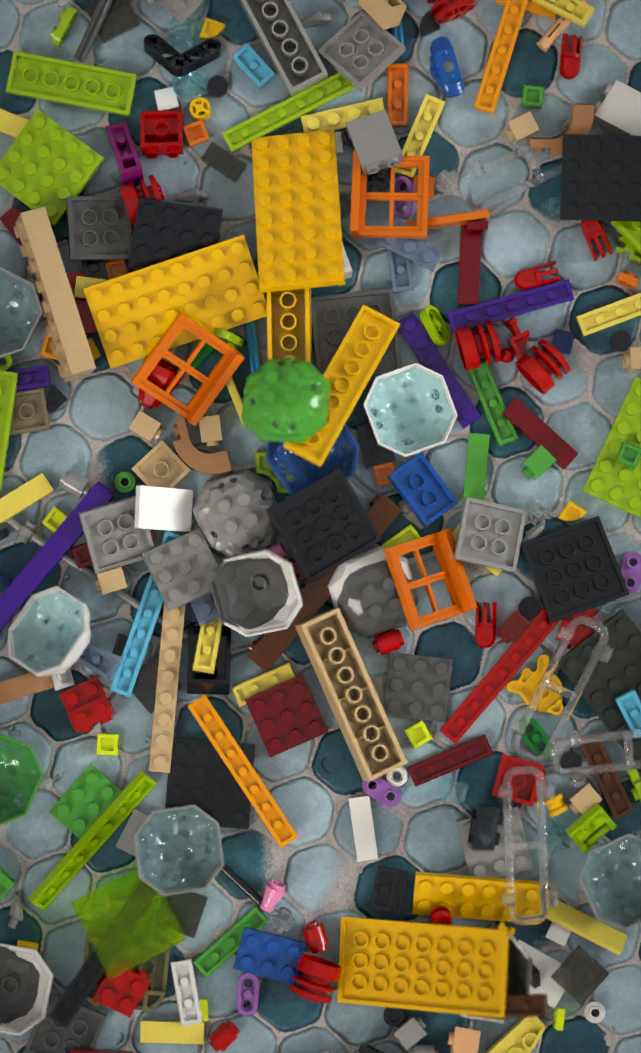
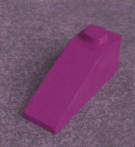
M126 121L105 126L122 185L133 182L135 186L140 185V179L143 178L142 166Z

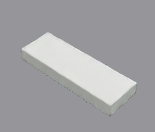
M367 795L348 798L357 862L378 859L370 797Z
M192 959L171 962L181 1026L203 1023Z

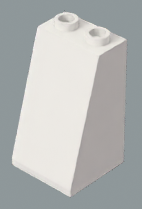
M616 80L614 85L609 84L603 95L606 96L602 103L598 101L595 105L593 120L616 135L641 136V92Z

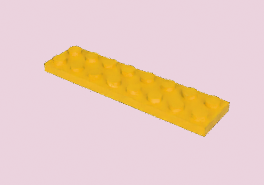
M364 304L362 305L323 374L331 384L327 425L304 443L285 442L283 448L319 467L323 465L398 331L400 323Z

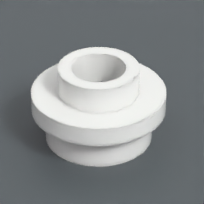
M401 766L387 773L386 777L393 786H401L407 781L408 774L405 768ZM394 772L401 773L400 779L396 780L393 778Z
M597 1001L588 1003L584 1009L586 1019L592 1023L601 1022L606 1014L604 1006ZM593 1009L599 1010L597 1016L591 1015Z

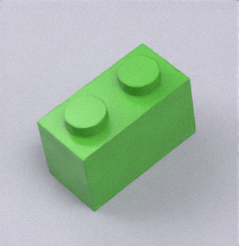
M541 445L520 465L522 468L521 473L527 479L535 481L556 459Z

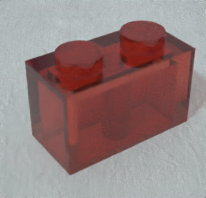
M512 610L497 627L496 630L499 632L497 636L506 644L509 642L516 643L531 626V623L519 612Z

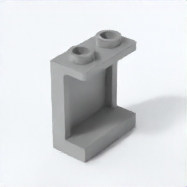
M386 109L346 122V131L356 151L363 175L375 174L380 169L395 167L403 161L402 151Z

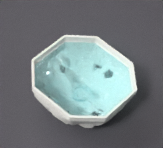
M417 363L377 376L363 404L378 445L404 457L445 443L458 416L443 375Z
M58 586L32 594L8 629L9 657L38 677L50 676L53 673H65L76 662L91 641L90 612L87 605Z

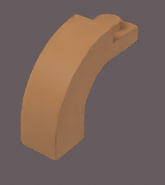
M570 103L569 120L565 129L552 137H527V146L533 148L532 151L543 152L547 148V154L550 156L562 155L563 134L588 135L594 119V105L591 103Z
M185 417L176 419L177 424L173 426L176 437L180 436L181 439L173 441V444L180 458L189 467L207 475H222L232 472L227 450L211 454L200 452L191 443Z
M30 672L0 682V705L54 688L51 675L38 677Z

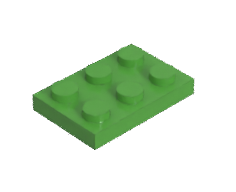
M91 764L49 812L80 839L119 796L122 790Z

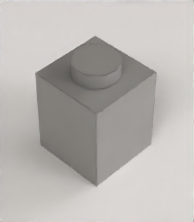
M412 1014L393 1030V1034L408 1050L427 1034L424 1029L427 1025L419 1016L415 1018Z

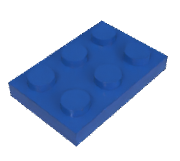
M422 452L387 476L424 528L458 504V501Z
M244 926L233 969L289 984L295 983L296 981L292 979V976L298 975L299 970L296 968L300 953H304L306 943Z

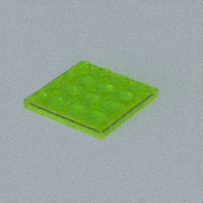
M138 868L71 902L109 980L186 940L165 896L158 893L139 878Z

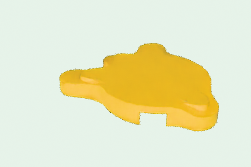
M546 654L538 657L535 671H531L527 667L523 668L518 680H511L506 684V689L509 692L520 695L525 704L534 711L560 715L564 710L562 704L564 688L558 676L552 672L550 658Z

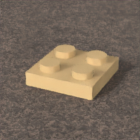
M162 440L131 468L147 486L174 488L191 472Z

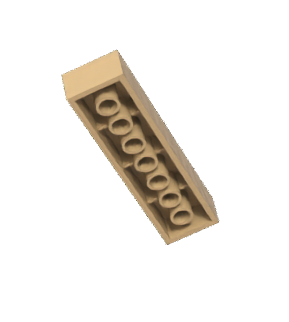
M42 207L22 212L15 223L14 232L16 237L21 240L20 251L22 257L26 258L28 262L26 266L29 278H33L43 310L41 317L46 319V333L48 338H52L54 344L52 345V352L55 358L58 357L60 363L58 366L60 377H64L65 382L88 377L96 369L46 208Z
M332 608L295 625L363 781H373L407 764L340 609Z

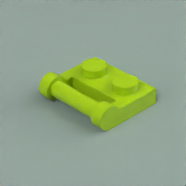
M596 803L565 831L583 853L586 854L590 851L589 848L609 830L613 831L617 825L611 820L604 809Z

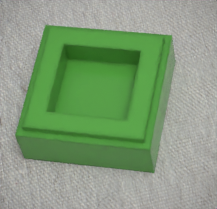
M523 85L521 107L542 109L544 87Z
M623 441L615 461L635 469L641 456V448Z

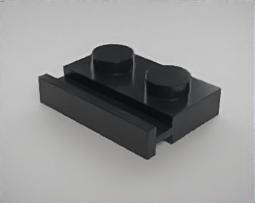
M371 424L357 427L366 468L396 461L393 451L378 445ZM376 424L377 430L380 431V427Z
M378 865L369 907L400 914L408 871Z

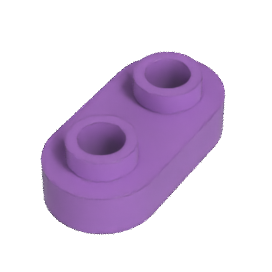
M406 176L397 177L395 179L394 192L414 193L413 181ZM406 184L407 189L403 191L402 187ZM394 201L395 216L407 219L413 214L414 201ZM406 205L407 209L405 212H403L402 208Z
M632 551L624 554L620 566L625 583L628 579H632L634 582L632 587L627 586L630 594L636 592L641 584V555ZM631 558L636 560L635 566L629 564Z
M379 777L373 780L377 784L374 789L369 788L368 784L370 781L362 780L363 791L385 806L393 807L400 802L401 793L399 789L383 778ZM389 792L394 793L395 796L393 800H388L386 798V795Z
M245 972L238 979L237 1009L242 1015L250 1016L258 1008L259 979L257 975ZM251 979L253 984L247 986L245 985V980ZM249 1000L252 1005L245 1007L244 1001Z

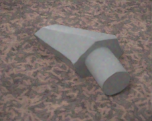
M321 10L303 19L301 24L303 27L322 25L324 22L333 21L334 16L333 13H324V10Z
M199 186L179 193L175 202L197 201V198L207 200L209 192L201 191Z
M404 500L400 501L398 506L402 509V515L418 529L422 530L424 528L407 503Z
M544 521L526 531V536L522 537L521 544L538 538L545 530Z
M14 893L9 915L12 917L7 925L13 929L16 928L19 920H24L22 897L17 893Z

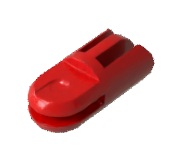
M563 33L559 71L563 78L570 80L574 79L580 71L583 36L577 38L576 35L571 34L569 37V34Z
M582 220L581 229L594 262L598 260V257L591 243L593 240H595L601 257H606L599 240L600 237H603L609 254H614L601 221Z
M556 260L517 272L514 277L516 287L521 290H527L561 281L560 276L541 281L542 277L559 273L558 268L541 273L538 271L556 265Z
M476 602L478 608H476L475 640L480 647L489 648L495 643L497 602H492L491 623H489V602L483 603L482 622L481 603Z
M438 905L431 910V923L453 925L451 914L447 907Z

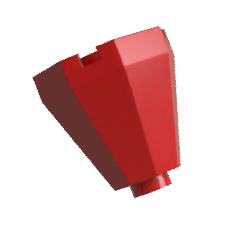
M161 359L147 380L165 391L178 373V367ZM185 372L183 373V375L181 376V378L178 380V382L176 383V385L173 387V389L171 390V392H172V391L176 388V386L181 382V380H182V378H183ZM139 388L138 399L142 401V406L152 409L162 403Z

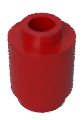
M391 629L374 636L376 640L372 641L376 653L380 652L381 655L401 649L400 646L405 645L399 629Z
M317 920L306 923L303 933L308 949L311 950L312 954L327 950L329 942L323 923H318Z
M230 1020L226 1023L223 1022L209 1036L211 1040L209 1044L215 1051L221 1050L224 1052L238 1038L237 1035L240 1031Z

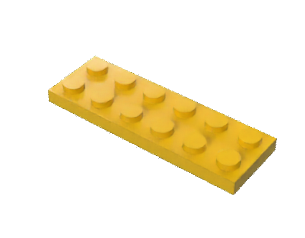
M416 871L412 914L430 915L434 907L443 905L449 909L451 917L539 924L543 881Z

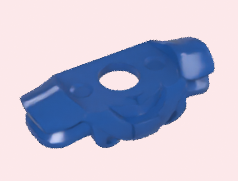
M438 37L431 42L430 74L436 81L437 86H441L445 96L456 97L464 92L461 72L449 39L447 37ZM443 62H452L454 65L453 71H444L442 68Z

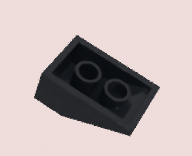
M189 626L187 694L229 695L231 628L222 626L214 674L193 671L200 626Z
M473 803L467 843L471 850H494L495 845H499L500 833H497L498 824H502L503 812H500L499 806Z

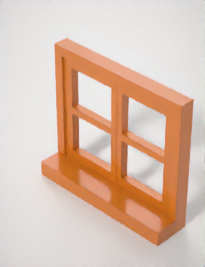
M353 151L350 216L351 238L427 239L430 156H402L403 161L391 168L390 192H367V174L363 175L356 151ZM395 168H419L418 193L394 192ZM366 201H390L389 226H365ZM394 201H417V226H393Z
M179 312L130 381L184 416L189 423L196 426L244 360V356L228 343ZM183 328L201 339L186 362L168 351V348ZM205 343L223 354L208 376L190 365ZM162 357L180 368L165 391L147 380ZM184 372L202 382V385L187 405L169 394Z
M451 528L383 550L411 631L478 608L462 561L453 559L456 543ZM432 545L441 572L427 576L419 549ZM413 552L421 579L407 583L399 556ZM444 579L452 606L439 610L430 583ZM424 586L433 612L419 617L410 590Z

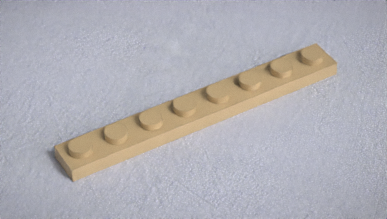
M164 602L149 771L170 773L186 605L169 612Z

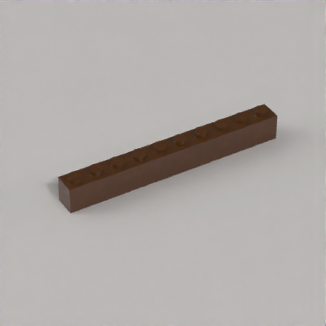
M382 494L380 497L376 495L369 503L371 508L367 514L381 536L401 513L402 509ZM337 567L310 583L306 579L301 584L304 587L300 592L303 605L288 629L261 634L263 636L259 642L254 641L249 646L247 651L250 653L247 657L265 672L272 667L298 636L295 625L313 618L329 599L328 584Z

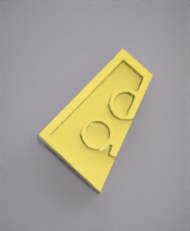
M522 1017L484 1053H530L538 1043L546 1025L538 1017Z

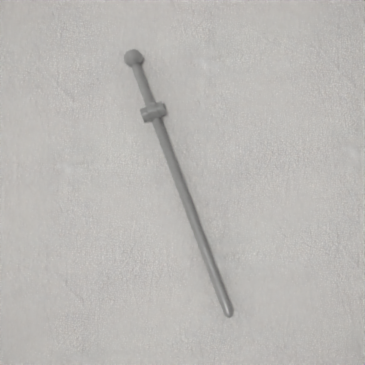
M13 517L5 521L6 524L19 532L16 538L24 544H27L30 539L42 547L48 541L35 532L38 526L30 520H27L25 524L20 523ZM69 554L62 558L64 562L93 581L98 579L97 574L89 567L85 566L78 569L75 559ZM124 590L113 593L138 610L139 600ZM159 614L156 622L161 626L163 616ZM183 630V640H187L189 634Z

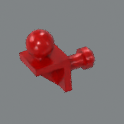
M514 317L505 322L513 337L508 341L511 349L503 348L501 350V362L503 363L512 362L514 356L517 361L522 357L530 335L529 330L520 332L516 324L518 321Z

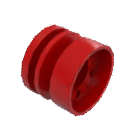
M426 0L429 4L436 3L431 8V13L436 14L434 20L438 24L456 20L476 7L475 0Z
M153 174L148 176L151 183L150 186L146 187L143 178L140 179L141 189L137 190L133 182L119 186L133 227L138 196L165 200L161 186Z
M490 319L484 321V331L480 322L476 323V333L474 334L468 325L454 330L458 350L466 372L480 368V358L482 357L488 366L491 365L490 355H492L495 363L501 362L500 340Z
M541 338L537 342L539 348L536 346L531 348L535 358L525 353L515 362V366L537 391L545 395L555 386L551 376L553 375L561 380L563 378L561 371L568 374L571 368L561 352Z
M300 953L296 968L303 972V975H293L292 979L298 983H290L288 989L309 1001L331 1003L333 997L327 993H334L335 988L327 983L328 981L337 982L339 980L342 967L329 960Z

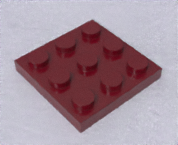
M303 673L245 698V702L270 757L328 733Z

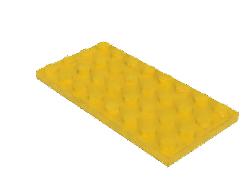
M335 130L266 136L251 141L260 293L345 285Z
M244 234L83 288L111 369L145 358L146 355L148 356L179 312L213 333L214 328L228 330L267 316V303L264 294L260 293L259 279ZM183 328L168 349L200 338Z
M342 916L339 966L342 967V971L338 980L337 1002L505 1018L509 930Z

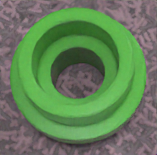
M121 472L116 476L114 483L117 490L128 493L134 489L136 480L131 473ZM127 478L129 480L127 486H122V479Z

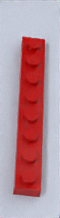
M543 607L439 731L456 744L560 621L550 624Z

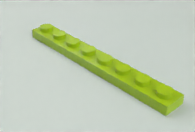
M337 73L222 133V136L231 153L252 143L251 141L264 137L297 120L301 116L353 91L356 87L340 73Z
M140 771L32 892L28 900L44 911L157 783L147 774Z

